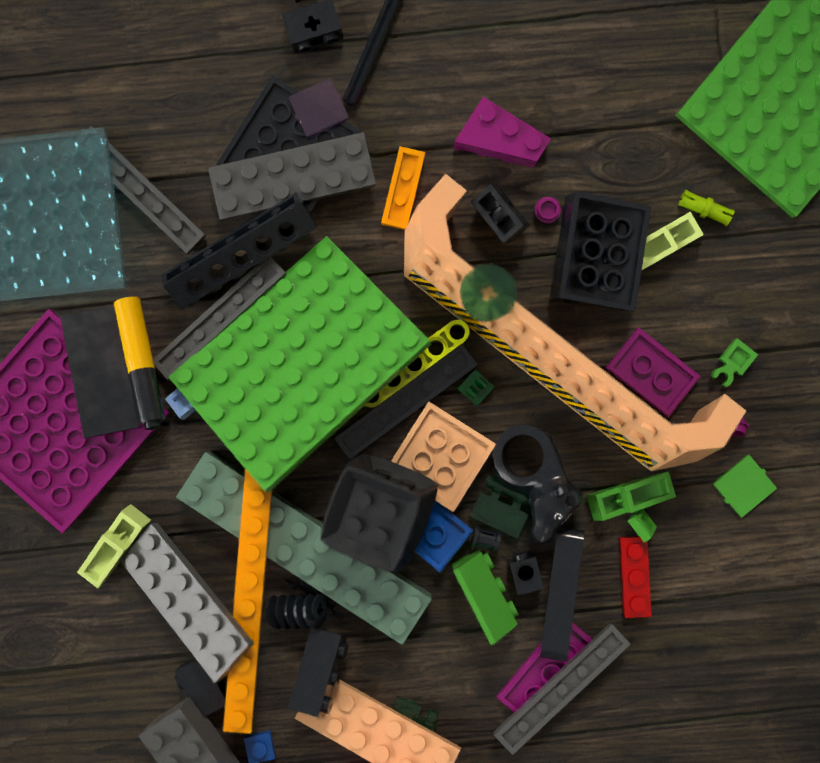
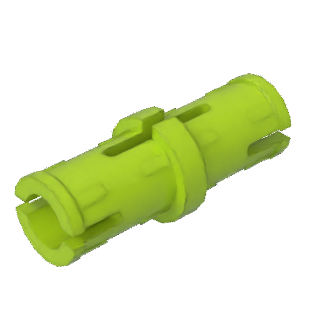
M688 190L683 192L680 198L682 200L678 203L679 206L699 213L701 218L708 217L725 226L729 225L733 218L731 215L733 216L735 212L732 209L714 203V199L710 197L705 199Z

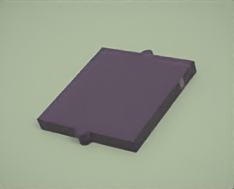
M331 78L289 96L296 113L295 119L300 121L306 137L349 119L341 102L343 98L341 95H338Z

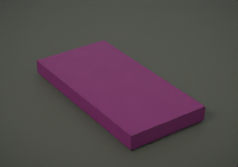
M572 622L567 662L540 658L541 641L497 694V699L515 712L584 648L592 638Z

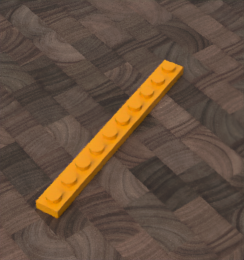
M246 469L233 617L254 644L228 672L223 731L251 733L253 729L272 490L269 493L265 492Z

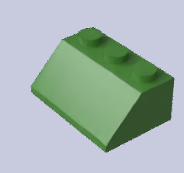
M480 549L451 564L479 623L492 645L518 625L514 617L519 614L512 600L506 602L502 593L507 590L500 577H493L490 569L494 568V565L488 553L482 555Z

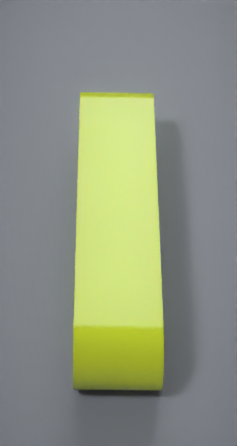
M454 320L429 337L430 342L438 341L442 344L443 352L440 355L434 356L427 348L418 356L422 361L420 370L411 371L406 367L399 374L401 382L398 386L389 387L386 385L379 392V399L374 403L368 402L365 406L376 407L455 348L463 344L469 336L468 325L464 321ZM453 326L463 328L464 337L462 339L455 340L450 336V329Z

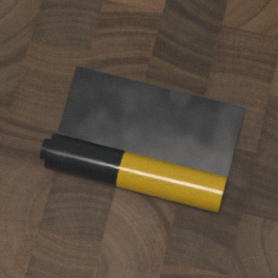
M125 297L115 301L112 307L60 315L84 439L145 427V430L160 428L161 423L166 418L141 299L139 297Z

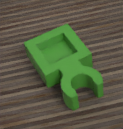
M736 338L718 359L724 365L713 370L710 377L714 379L720 373H723L725 381L721 386L728 387L733 382L734 372L738 376L743 375L758 354Z

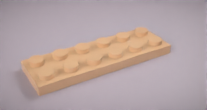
M342 680L339 681L337 687L334 686L331 695L333 706L331 712L326 714L325 719L298 712L295 717L296 720L371 763H454L461 750V747Z

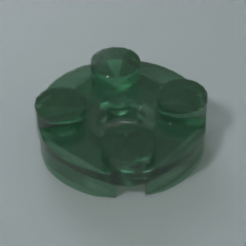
M495 265L477 266L464 277L460 287V299L465 311L469 316L478 321L491 322L506 316L516 301V282L506 270ZM490 286L493 288V293L496 294V297H490L486 301L482 299L484 294L480 290L481 288L487 289Z

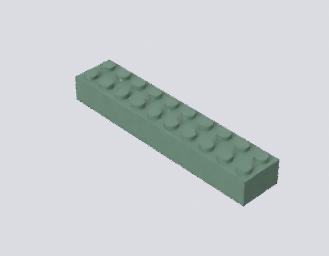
M207 451L192 471L176 498L237 538H240L245 472L213 451ZM272 491L267 557L398 643L403 644L432 599L431 593L398 572L374 568L328 547L320 540L323 523Z

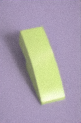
M691 212L647 236L642 270L704 235Z
M133 505L127 506L120 512L109 530L102 535L77 573L96 588H99L137 541L151 519Z

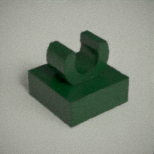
M475 369L457 389L477 407L492 391L494 386Z

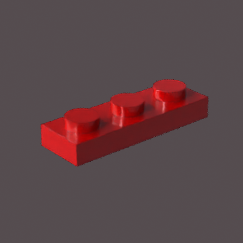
M639 536L619 537L623 617H652L648 542H643Z

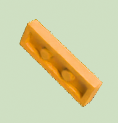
M399 147L381 225L402 230L406 229L413 208L425 152Z

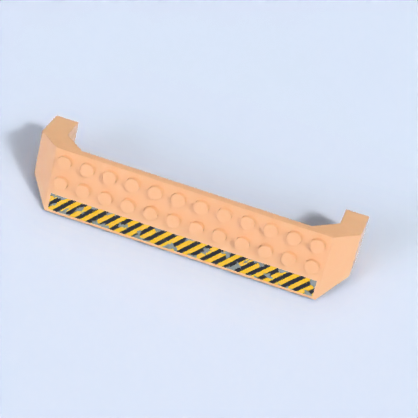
M445 174L418 204L405 229L404 276L451 314L464 321L470 329L652 472L697 462L725 446L746 412L745 409L727 395H722L698 410L691 423L671 425L452 252L447 221L452 217L467 191L452 178Z

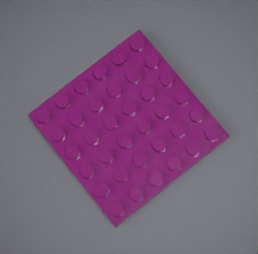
M48 309L0 363V479L57 530L65 533L156 429L145 430V427L84 439L61 318L53 310ZM163 408L166 418L170 413Z

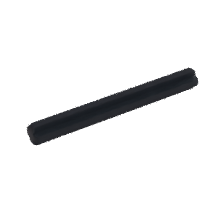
M385 0L343 96L345 104L352 107L356 106L402 0Z

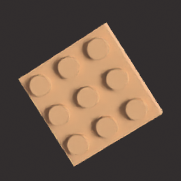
M428 402L391 461L425 475L436 482L438 490L435 501L454 512L496 444Z

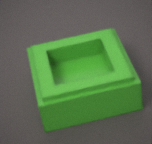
M644 509L632 512L628 520L643 542L651 539L657 528Z

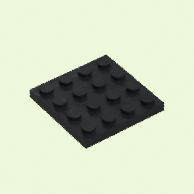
M272 76L216 165L362 133V131ZM321 199L304 202L311 214Z

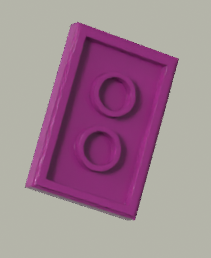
M639 327L635 329L604 368L666 418L671 415L701 377Z

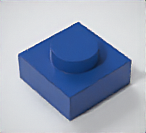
M271 730L245 735L244 743L249 763H259L276 758Z

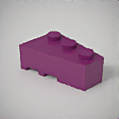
M482 97L455 140L454 149L534 168L551 138L485 97Z

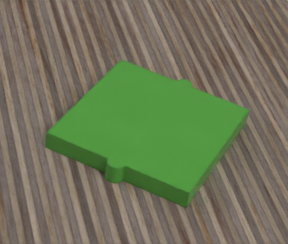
M746 455L713 483L725 498L724 502L729 503L741 518L777 489L765 474L766 470L761 469L750 455Z

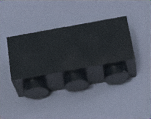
M311 628L287 709L325 719L326 714L331 712L333 706L332 691L334 686L337 687L341 677L340 663L341 660L346 658L349 645L346 643L347 638L335 633Z

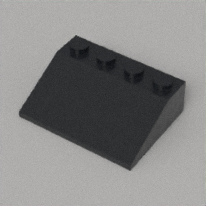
M578 191L565 197L549 300L635 312L651 206Z

